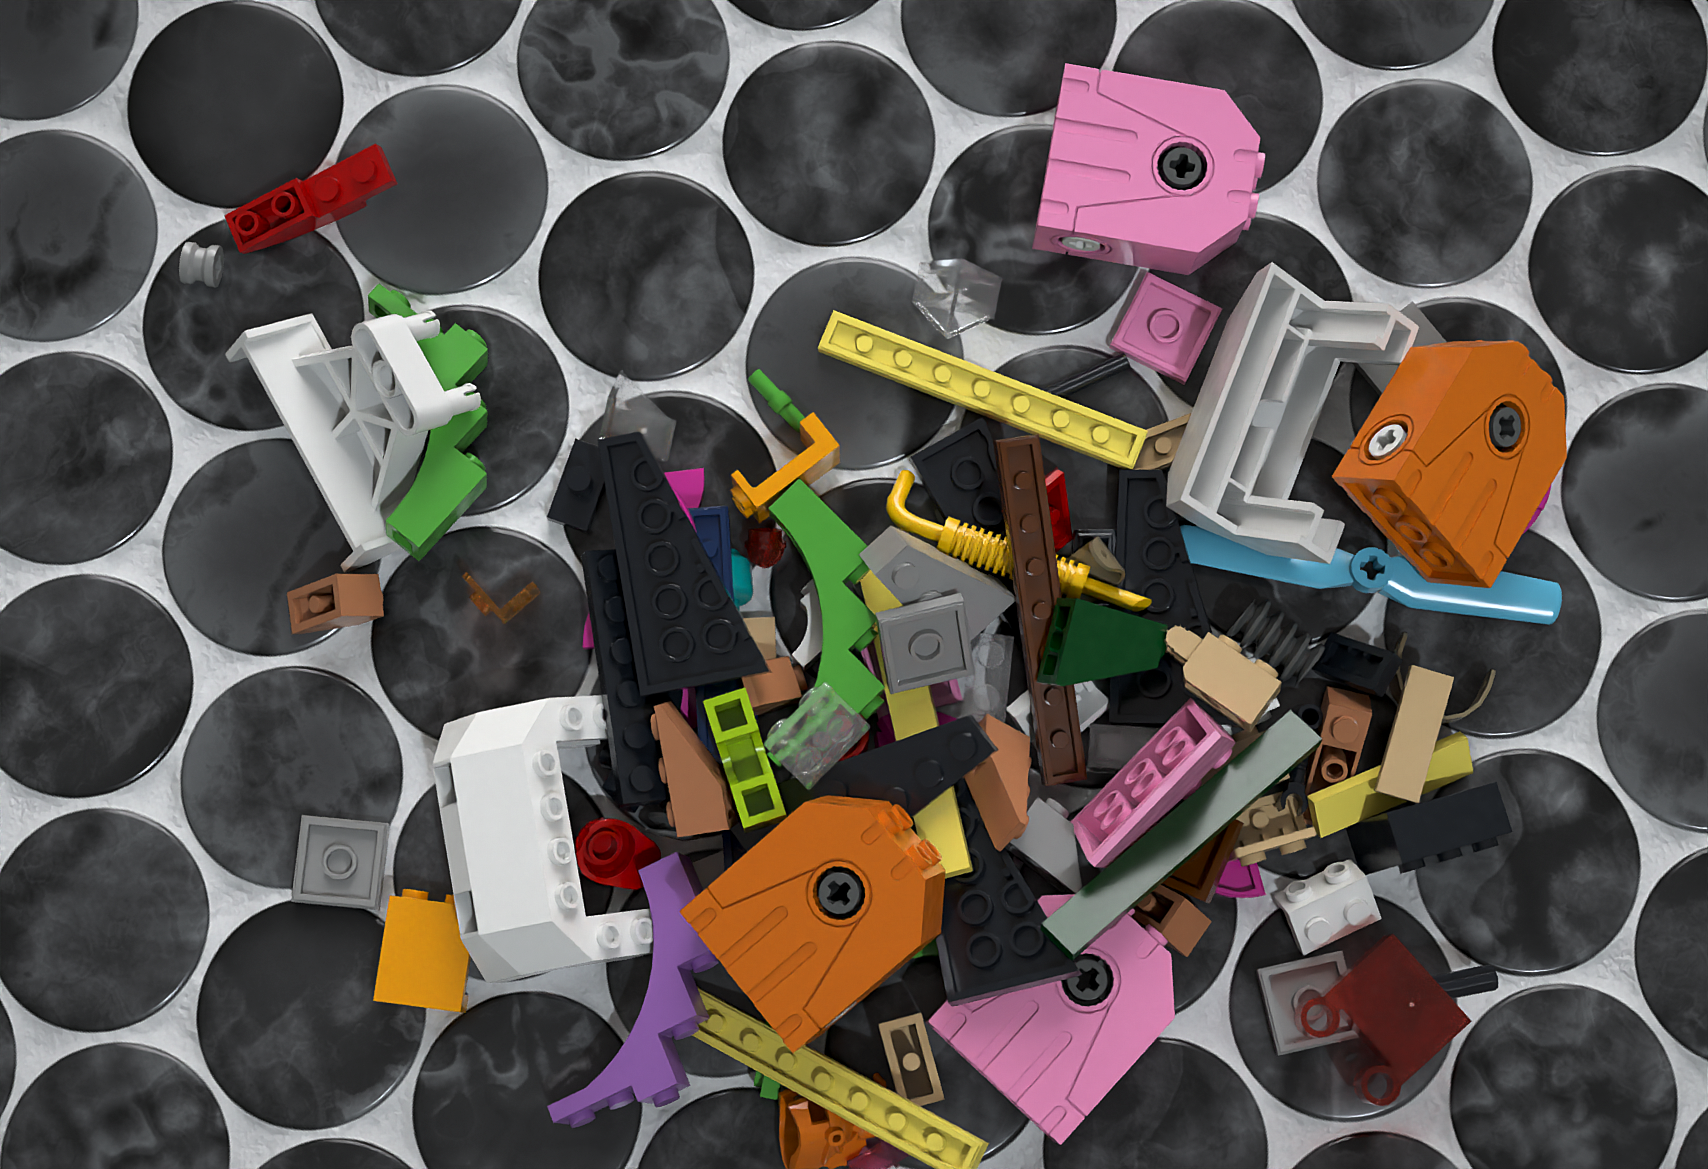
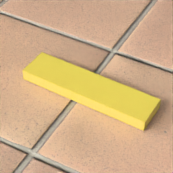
M1459 731L1436 741L1421 795L1473 773L1468 738ZM1381 765L1307 796L1312 824L1320 838L1407 802L1374 791Z

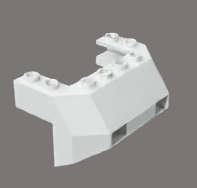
M1273 262L1256 273L1227 320L1168 472L1166 506L1202 529L1263 554L1330 564L1345 524L1339 520L1321 518L1324 512L1322 508L1310 502L1288 500L1340 361L1400 365L1414 343L1419 326L1390 304L1324 301Z
M602 695L546 698L478 712L444 724L432 763L460 938L486 983L507 982L557 969L626 960L653 953V925L650 908L586 916L558 749L592 747L600 744V740L608 739Z

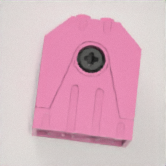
M1065 63L1032 249L1061 254L1068 252V255L1190 275L1235 244L1242 230H1249L1251 218L1254 219L1259 199V194L1252 191H1255L1257 180L1262 176L1265 162V153L1258 152L1260 136L1225 90L1108 70H1101L1099 72V69Z
M1075 894L1041 896L1037 901L1046 916L1050 917ZM1131 909L1073 960L1081 974L1087 971L1091 974L1088 980L1089 985L1092 986L1091 989L1078 990L1076 985L1079 982V978L1073 977L954 1007L946 999L926 1021L936 1033L1053 1142L1059 1145L1068 1138L1085 1119V1116L1094 1109L1175 1018L1171 953L1164 948L1168 941L1150 924L1144 928L1131 918L1135 913L1134 909Z

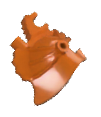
M875 1073L873 1075L874 1082L886 1088V1081L879 1073ZM789 1088L779 1092V1142L782 1160L786 1169H819L823 1166L834 1169L839 1166H846L853 1158L859 1157L862 1148L867 1145L866 1139L876 1137L811 1100L799 1096L798 1093Z

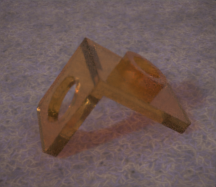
M467 572L462 575L464 580L475 591L469 596L472 602L485 616L493 611L503 624H506L541 593L537 585L531 582L499 609Z

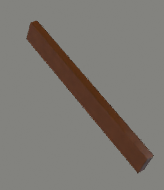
M1039 434L994 440L993 445L1041 783L1043 786H1051L1086 780L1087 773L1074 684L1054 686L1036 682L1057 597L1062 598Z

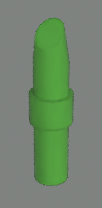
M760 369L756 370L748 378L749 383L766 399L767 405L777 415L780 414L795 431L800 432L799 422L805 418L803 414L792 404V399L783 390L780 391Z

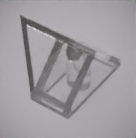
M965 259L920 262L912 304H915L946 339H949L990 319L994 320L1002 277Z
M621 370L608 395L599 439L640 431L646 438L658 461H668L676 420L668 418Z

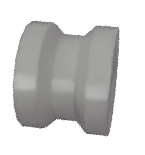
M185 242L179 263L180 281L184 284H193L195 281H201L207 287H218L224 266L223 248L218 245L201 248L196 242Z

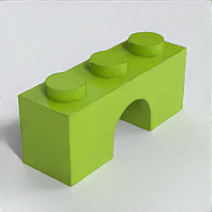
M746 688L704 700V707L745 834L782 822L787 818L764 749Z

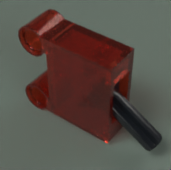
M1394 934L1384 935L1316 998L1306 999L1301 1002L1295 1009L1294 1023L1298 1031L1304 1036L1322 1038L1330 1036L1337 1030L1341 1016L1384 1064L1365 1066L1359 1070L1353 1083L1357 1097L1366 1104L1376 1106L1389 1105L1400 1095L1401 1086L1472 1022L1452 999L1495 991L1498 988V976L1495 968L1489 964L1431 976ZM1314 1005L1323 1008L1327 1014L1326 1025L1319 1031L1309 1026L1306 1017L1308 1010ZM1374 1073L1383 1075L1387 1082L1386 1092L1379 1098L1373 1097L1367 1088L1368 1079Z

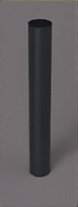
M1122 353L1043 389V391L1066 398L1130 369V363L1126 355Z

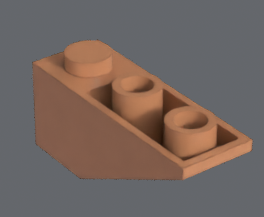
M1329 686L1326 687L1321 705L1323 721L1317 729V734L1322 738L1320 746L1309 756L1304 782L1306 796L1355 776L1372 717L1368 695ZM1308 804L1306 811L1302 815L1305 824L1313 825Z
M671 701L654 706L655 714L651 716V729L655 740H660L663 757L659 759V773L664 784L668 783L671 801L667 802V817L670 826L676 827L677 838L729 830L738 824L734 797L726 773Z
M986 714L978 724L998 748V751L964 778L995 849L1002 851L1013 838L1018 839L1022 836L1029 822V816L1027 815V799L1030 794L1028 772L1032 762L1031 757H1029L1030 737Z

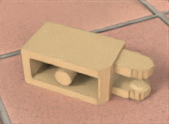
M1175 625V627L1167 630L1166 639H1164V642L1167 643L1166 653L1174 656V660L1183 665L1185 689L1250 733L1280 692L1282 682L1276 679L1279 675L1278 672L1262 660L1257 659L1253 663L1241 655L1242 648L1225 635L1221 634L1217 638L1208 632L1204 639H1202L1190 630L1186 631L1185 627L1182 628L1181 625L1179 627Z

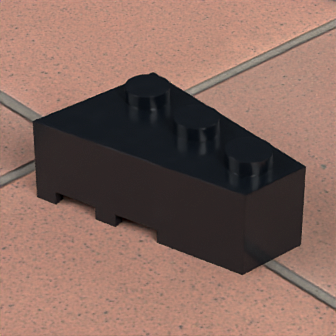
M1497 782L1387 812L1346 827L1357 866L1365 875L1398 866L1400 874L1426 867L1423 858L1435 855L1437 863L1463 856L1460 848L1468 845L1472 846L1473 852L1492 848L1499 845L1496 837L1513 832Z

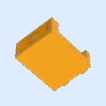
M814 412L799 422L801 441L807 449L757 487H751L739 470L731 474L733 488L730 489L733 495L731 499L746 519L753 515L760 524L769 517L768 508L799 478L809 487L840 463V445Z
M403 889L402 897L390 895L373 1001L466 1013L468 995H465L471 956L460 938L454 895L446 894L445 903L429 901V892Z

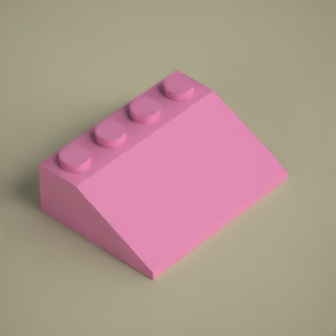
M1192 698L1167 721L1071 821L1080 846L1087 860L1094 867L1107 868L1170 814V810L1181 799L1186 800L1198 790L1202 783L1201 779L1212 767L1214 769L1219 768L1231 756V748L1236 744L1234 739Z

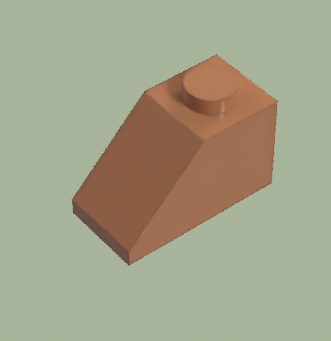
M334 574L287 592L292 634L356 626L384 616L383 593L380 588L379 574Z
M789 656L765 660L772 673L741 678L754 716H762L803 702L800 691L808 689L801 666L796 665L792 667Z
M1161 884L1133 908L1135 913L1131 916L1141 927L1145 928L1150 924L1167 939V946L1186 957L1189 956L1212 922L1185 897Z

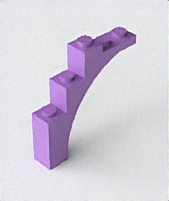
M675 852L638 870L649 901L654 943L652 970L640 1014L617 1055L597 1078L586 1088L547 1106L553 1123L570 1124L571 1128L585 1125L596 1118L594 1112L606 1106L613 1110L631 1103L635 1100L634 1093L638 1102L654 1103L656 1108L662 1107L679 1099L678 1091L691 1086L671 1037L674 1036L675 1040L691 1036L699 1031V1023L710 1019L690 970L693 969L694 973L702 972L714 967L719 962L697 935L698 933L679 912L703 891L690 857Z

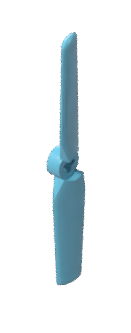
M1180 525L1190 561L1198 565L1317 589L1352 585L1357 591L1365 594L1379 591V594L1409 608L1548 625L1556 621L1561 608L1562 591L1560 585L1556 582L1500 571L1491 588L1430 583L1419 574L1420 572L1404 556L1390 558L1383 550L1375 547L1364 548L1356 555L1336 548L1331 563L1326 564L1266 555L1198 526ZM1368 561L1373 562V569L1380 571L1372 580L1367 579L1366 571L1360 570Z

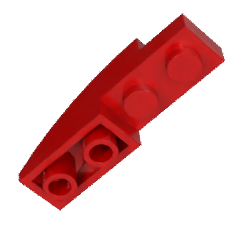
M375 143L304 181L295 178L224 216L239 252L246 254L288 241L342 219L366 207V200L398 183L382 147Z

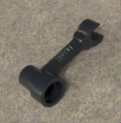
M1300 704L1290 709L1302 721V714L1306 715L1310 721L1308 726L1317 733V729L1323 721V713L1318 706L1314 704ZM1309 756L1288 773L1290 778L1287 779L1284 791L1278 796L1276 801L1278 812L1285 809L1288 796H1292L1298 801L1297 816L1306 811L1308 799L1305 794L1304 782L1307 758Z

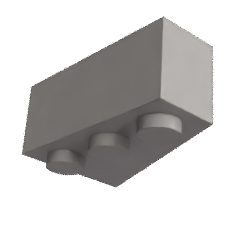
M893 526L888 527L859 554L873 574L903 606L961 593L965 602L970 641L1016 601L1015 596L1000 579L990 574L986 575L970 567L968 563L958 558L954 559L938 551L934 546Z

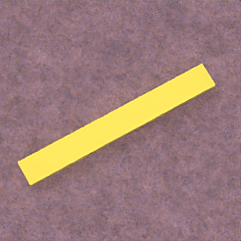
M834 310L818 346V352L1027 433L1039 434L1040 438L1123 470L1134 469L1148 434L1147 430Z
M871 570L860 580L865 604L874 614L903 606ZM878 634L874 639L896 741L939 726L930 685L890 694ZM952 786L913 817L920 840L927 839L941 854L942 860L939 863L946 870L945 879L973 871L954 786Z
M697 986L710 1019L699 1023V1031L692 1036L934 1169L978 1168L989 1144L986 1141L807 1045L792 1053L770 1025Z

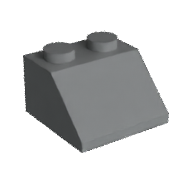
M1037 798L1027 811L1029 822L1025 832L1020 838H1013L1005 848L1064 895L1076 894L1081 889L1082 884L1074 826L1066 819L1070 813L1052 798H1048L1046 802Z

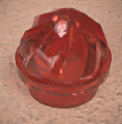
M778 528L749 529L748 540L744 541V548L747 549L750 561L762 568H769L779 562L784 549L787 547V541L782 540V529Z

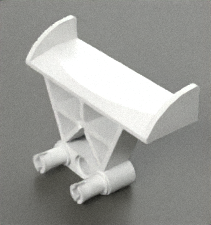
M429 310L405 318L397 314H391L358 323L352 330L351 340L353 346L331 349L311 313L246 330L225 354L229 362L248 358L350 544L353 552L340 565L344 573L368 565L402 548L386 535L385 520L402 502L414 483L428 430L448 424L454 415L475 411L481 404L479 392L466 396V393L477 389L471 383L444 391L420 349L417 341L435 338L440 332L438 319L425 323L426 320L436 316L434 312Z

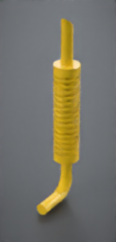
M902 470L899 473L886 503V511L889 518L897 527L908 533L911 532L938 542L936 549L948 556L950 553L953 554L952 558L954 559L958 556L964 562L968 559L969 565H973L976 562L977 568H981L984 565V570L986 571L993 568L992 573L997 574L999 570L1001 571V576L1005 577L1007 573L1010 574L1009 579L1013 580L1006 536L1004 540H1001L1000 534H997L996 537L992 536V531L984 534L985 529L981 528L980 531H976L977 526L972 525L970 529L968 528L969 523L964 522L962 526L960 525L961 520L949 516L944 526L915 516L905 508V501L915 481V475L909 470ZM1056 554L1061 595L1066 594V598L1080 599L1081 593L1134 612L1144 610L1151 605L1152 600L1089 578L1088 574L1091 566L1078 563V566L1073 565L1074 560L1066 563L1065 557L1058 560V555Z

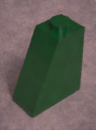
M1057 597L1036 682L1044 685L1068 686L1158 668L1159 661L1164 656L1167 648V643L1164 642V639H1166L1168 625L1081 599Z

